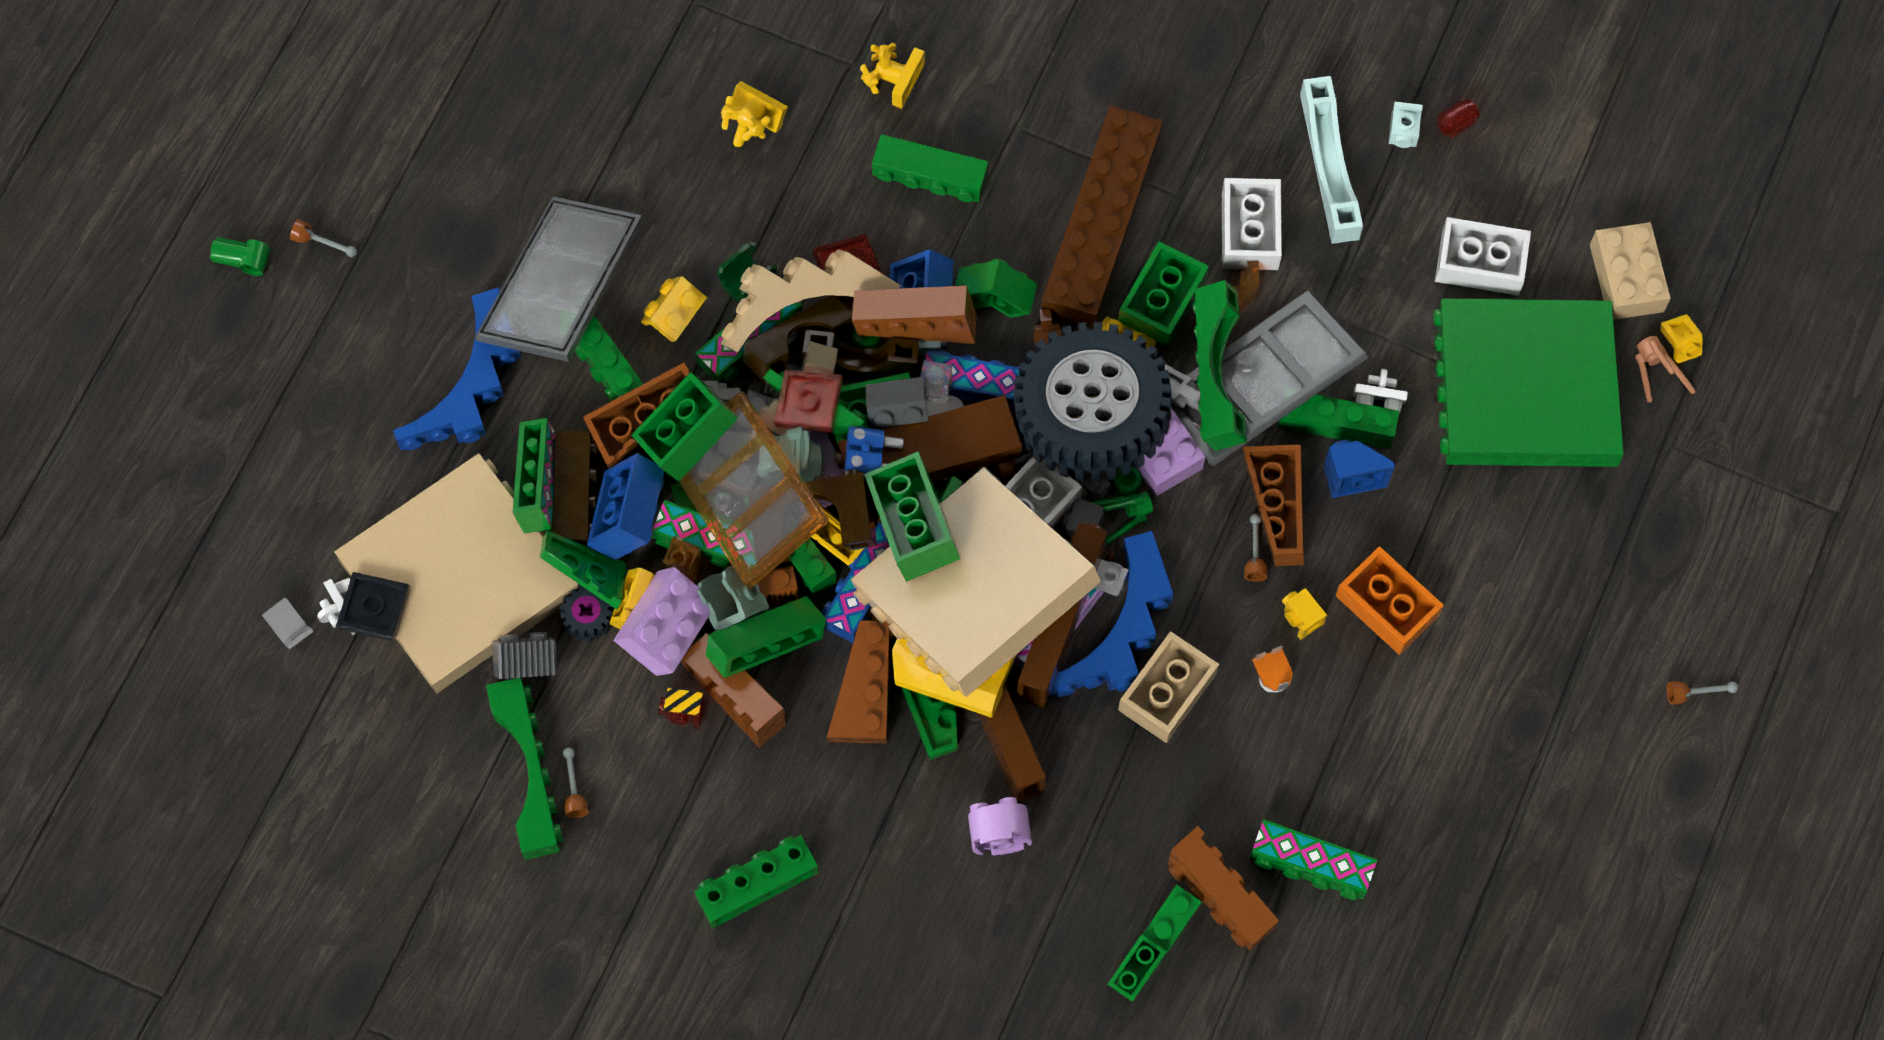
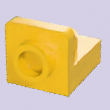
M1687 314L1661 323V332L1674 348V360L1676 363L1702 355V333Z

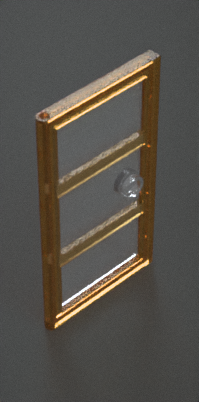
M741 391L726 403L738 417V420L679 482L744 585L751 589L821 529L829 519L746 394Z

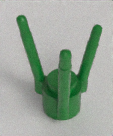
M1146 491L1090 502L1098 506H1104L1105 511L1125 508L1129 517H1135V519L1108 536L1105 546L1137 524L1147 521L1146 514L1153 512L1152 502Z

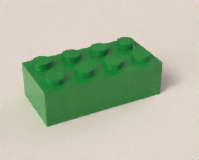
M919 451L864 474L895 562L906 582L961 559L930 474Z

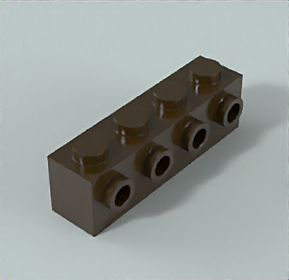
M556 431L553 533L587 546L592 526L591 512H595L597 505L596 495H592V485H597V468H592V458L598 457V446L592 440L590 431Z

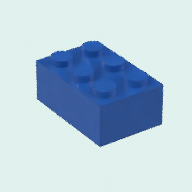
M638 453L606 470L587 546L616 560L646 545L653 533L651 527L658 511L657 501L659 493L664 485V470L655 462Z

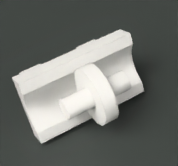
M1381 369L1380 376L1369 375L1368 383L1376 384L1378 387L1358 383L1354 387L1353 396H1356L1357 403L1373 405L1374 399L1384 401V408L1399 410L1400 413L1402 404L1407 400L1408 392L1385 388V386L1396 388L1397 379L1387 378L1386 369Z
M350 578L335 584L332 579L324 582L335 604L330 605L327 599L320 602L322 610L318 613L317 617L321 623L330 621L332 627H336Z

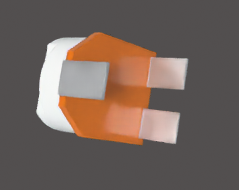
M1282 646L1272 649V652L1267 654L1266 652L1258 654L1256 658L1252 659L1259 675V683L1265 691L1281 692L1290 685L1293 671Z

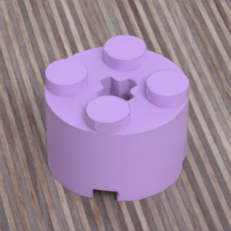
M1002 798L999 800V804L976 803L970 806L971 812L968 814V821L974 853L983 855V850H991L992 855H1003L1023 850L1024 843H1027L1029 846L1032 844L1027 807L1023 804H1018L1016 798Z

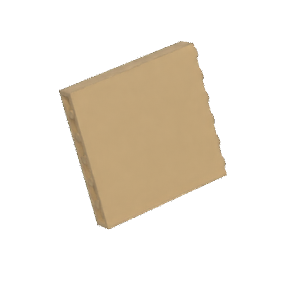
M479 453L334 551L339 562L350 577L352 572H357L410 585L411 588L395 638L436 694L492 656V641L501 640V635L518 634V637L557 611L561 604L564 603L563 598L565 595L569 597L572 590H579L577 582L540 558L542 538L545 535L544 530L523 533L512 513V496L514 491L506 481L500 482L496 477L498 470L490 459L484 461Z
M982 468L941 503L959 552L960 560L906 582L889 547L851 579L856 588L853 594L863 606L869 604L872 607V613L881 623L886 620L890 624L888 627L899 640L902 638L908 641L906 645L916 657L922 655L926 659L924 660L925 664L934 674L940 672L944 676L942 678L944 683L953 692L958 689L965 697L970 695L1101 582L1093 564L985 468Z

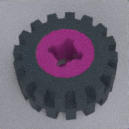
M578 586V591L572 590L570 592L571 596L565 595L563 598L564 603L560 607L562 623L572 637L575 636L577 640L582 641V638L586 639V642L591 641V638L598 640L601 638V634L606 635L609 632L608 628L612 627L609 622L614 611L613 607L583 586Z

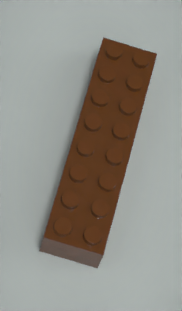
M1109 106L1042 298L1041 310L1051 309V316L1077 324L1086 322L1087 327L1094 328V322L1098 321L1161 137L1162 120Z

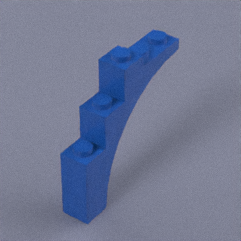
M499 288L471 296L475 311V336L500 292ZM505 309L494 330L514 334ZM475 339L469 362L462 377L450 394L433 410L416 421L393 430L400 451L405 449L415 450L421 447L422 444L430 441H443L452 434L456 435L458 443H472L479 440L481 436L486 435L477 404H491L504 396L494 366H506L514 363L516 359L521 358L520 352L479 342Z
M1152 531L1124 538L1123 552L1127 569H1129L1128 591L1118 621L1106 639L1088 657L1057 674L1050 696L1056 694L1058 697L1068 696L1075 692L1074 689L1084 686L1086 689L1096 688L1102 685V681L1105 680L1109 691L1117 689L1118 692L1128 690L1139 675L1131 650L1134 649L1137 652L1146 650L1152 646L1151 644L1155 643L1156 632L1148 610L1152 609L1153 612L1166 609L1173 599V591Z

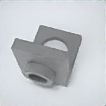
M283 598L262 614L279 639L289 649L313 632L287 598Z

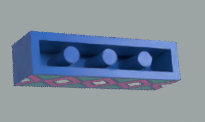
M940 349L934 351L927 350L921 375L924 381L925 393L948 395V385L952 370L949 395L960 400L975 403L1005 395L1009 409L1015 410L1016 375L1019 376V366H1008L998 360L982 361L972 355H963L962 357L950 355L949 352Z
M878 522L875 528L877 546L864 548L853 563L849 565L851 571L847 578L842 577L836 586V597L833 602L828 601L822 610V614L826 618L824 628L854 643L859 622L869 619L872 607L869 604L863 606L853 594L856 588L851 579L890 547L881 522Z

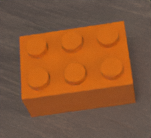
M1380 546L1339 585L1336 597L1399 655L1440 616L1444 607L1435 596Z

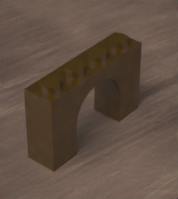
M847 470L842 472L841 476L818 475L813 478V481L790 480L785 483V486L762 485L757 487V491L749 492L757 560L763 566L792 561L788 533L789 521L799 506L811 500H825L836 506L839 514L842 545L848 551L877 546L871 494L864 473L858 472V470Z

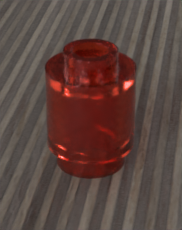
M1470 99L1460 100L1438 115L1437 126L1443 135L1454 138L1476 123V119L1480 117L1479 110Z

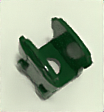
M754 242L744 244L728 260L721 263L716 273L723 289L738 304L743 298L748 296L747 293L739 288L742 284L741 277L747 268H751L755 264L752 260V254L755 253L757 244ZM776 264L765 268L775 275L777 274Z

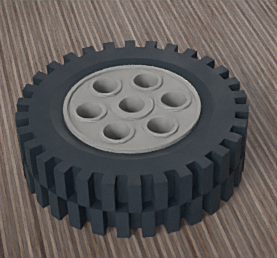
M1085 322L1078 323V331L1072 332L1070 325L1063 327V336L1061 337L1055 331L1048 334V344L1041 339L1036 343V353L1029 350L1026 354V363L1021 362L1018 368L1019 376L1016 375L1014 403L1016 424L1021 440L1024 439L1028 452L1033 450L1034 458L1039 463L1045 459L1046 468L1052 472L1058 465L1060 475L1068 478L1070 471H1074L1075 480L1084 481L1085 473L1091 474L1092 482L1100 481V473H1107L1108 480L1116 479V470L1121 469L1125 476L1131 473V463H1134L1137 468L1145 464V455L1151 459L1156 454V446H1162L1164 434L1168 433L1169 420H1171L1170 375L1168 370H1165V362L1162 357L1157 358V350L1152 345L1146 349V339L1142 336L1133 341V331L1127 328L1122 335L1118 334V325L1110 324L1108 331L1102 330V322H1094V330H1087ZM1081 371H1086V372H1087V373H1085V374H1077L1078 372H1081ZM1106 374H1115L1116 376H1114V377H1106L1105 375H1106ZM1061 391L1069 392L1066 395L1058 394ZM1089 394L1098 395L1095 398L1088 397ZM1118 397H1126L1127 399H1126V400H1123V401H1119V400H1117L1116 398H1118ZM1073 414L1080 415L1079 418H1071L1069 416ZM1102 417L1109 418L1108 421H1100L1098 419Z

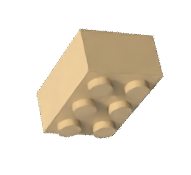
M1651 222L1596 230L1590 242V248L1604 301H1612L1613 320L1664 312L1671 298Z
M1170 631L1120 699L1118 710L1167 743L1216 676L1219 664Z

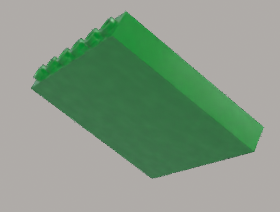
M1441 299L1439 308L1434 309L1433 324L1438 326L1439 334L1435 335V351H1440V360L1436 362V376L1441 377V385H1438L1437 400L1442 402L1443 411L1439 412V428H1444V437L1440 439V453L1445 454L1446 465L1619 466L1624 454L1612 301Z

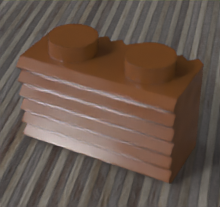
M793 565L756 572L760 593L764 595L769 606H780L781 603L785 605L789 601L799 599Z

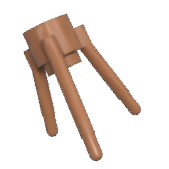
M1650 336L1639 342L1637 348L1640 353L1635 358L1640 367L1647 402L1651 403L1653 399L1646 362L1650 366L1662 362L1670 374L1675 373L1691 394L1696 392L1689 380L1668 355L1657 336Z

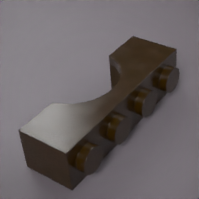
M835 295L819 300L806 310L795 313L786 321L773 325L764 333L751 337L745 342L743 363L765 383L766 381L763 377L770 369L778 375L781 371H787L788 349L804 341L806 330L834 332L839 340L852 335L854 327L852 322L853 312Z
M806 330L802 366L811 341L838 349L832 376L875 380L909 372L910 378H917L919 363V341L891 338L885 345L879 348L858 349L843 343L834 332Z

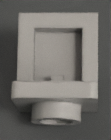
M1101 559L1097 568V574L1101 582L1094 588L1118 596L1120 591L1124 589L1129 569L1123 568L1115 562H1107Z

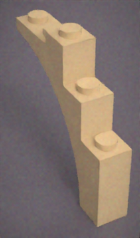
M838 249L828 257L825 263V271L803 258L795 257L794 260H790L783 271L785 276L783 279L764 267L753 264L751 268H747L741 277L742 285L739 288L747 293L748 296L743 298L736 308V313L738 314L734 321L729 323L723 330V340L720 344L729 350L738 352L749 335L768 317L782 308L803 299L824 295L854 297V291L900 289L901 285L850 253Z

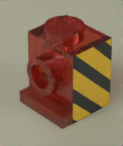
M668 688L666 697H661L659 714L665 715V718L670 719V722L673 724L687 725V722L693 723L694 729L700 730L705 702L703 693Z

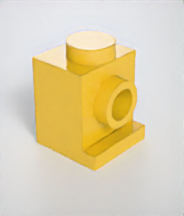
M1306 588L1299 593L1293 591L1282 600L1285 605L1284 615L1291 626L1299 628L1297 636L1300 640L1324 624L1327 614Z

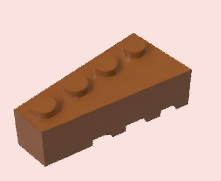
M967 285L854 291L852 322L858 335L975 344L977 313Z
M685 362L583 417L609 468L636 453L639 454L643 450L631 435L690 372L692 373Z
M1301 445L1243 447L1244 461L1275 566L1304 565Z
M880 621L859 622L827 734L828 742L887 744L890 629L888 627L890 624L887 621L883 623Z
M706 633L687 650L681 663L760 748L786 726L784 716L786 712L746 670L724 678L705 656L708 634Z
M1197 826L1171 849L1168 860L1170 867L1168 870L1177 881L1181 882L1183 880L1191 888L1189 890L1191 895L1202 903L1204 902L1212 910L1210 915L1219 925L1225 924L1232 932L1231 937L1241 948L1246 946L1251 951L1277 927L1279 920L1253 890L1246 892L1244 889L1246 884L1241 875L1235 869H1227L1224 866L1225 862L1221 857L1223 854L1215 845L1211 847L1205 844L1201 839L1205 833Z

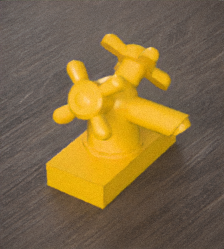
M895 43L880 46L873 44L871 45V51L876 53L872 54L871 60L876 61L879 59V62L876 64L875 70L870 73L865 64L861 65L860 70L863 73L861 79L871 88L873 94L879 93L876 85L880 79L895 84L892 91V105L903 109L925 66V51L914 48L907 63L904 65L891 60L897 58V54L893 52L896 49Z
M740 81L735 86L733 96H727L726 105L723 106L721 111V118L723 119L721 127L727 130L729 119L737 120L738 128L733 144L735 147H741L752 136H759V138L764 139L766 136L764 133L765 128L777 133L782 127L788 106Z

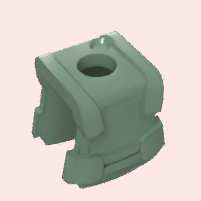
M802 426L787 430V434L784 435L766 434L760 437L761 460L759 475L768 485H774V487L785 486V483L790 480L813 481L815 476L822 475V447L816 445L814 441H810L809 433L804 431Z
M748 562L736 563L726 568L722 574L711 575L698 583L699 589L697 592L703 605L707 604L710 609L708 617L715 630H722L740 621L750 619L767 611L769 608L766 598L760 593L757 583L759 580L755 568H752Z

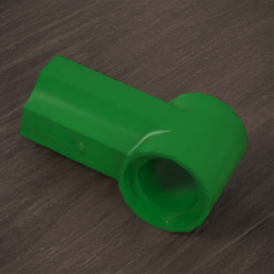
M217 237L213 240L210 259L214 263L238 267L249 275L262 276L271 247L258 240H248L244 243Z

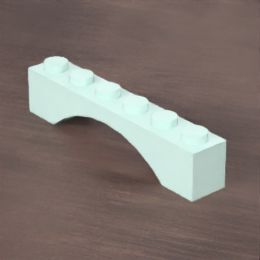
M1331 76L1303 80L1300 97L1331 243L1356 241L1360 239L1363 223L1358 200L1351 187L1344 161Z

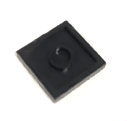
M352 572L336 624L337 629L394 642L411 588L410 585Z

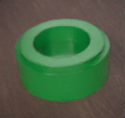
M855 327L852 332L853 342L859 349H874L881 339L878 336L858 335Z
M1131 466V473L1125 476L1121 469L1116 470V479H1113L1115 490L1122 495L1136 493L1142 483V475L1134 466Z

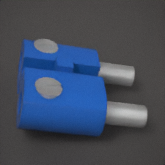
M849 426L844 471L858 470V472L865 474L887 465L882 463L883 446L902 449L903 439L884 436V430Z

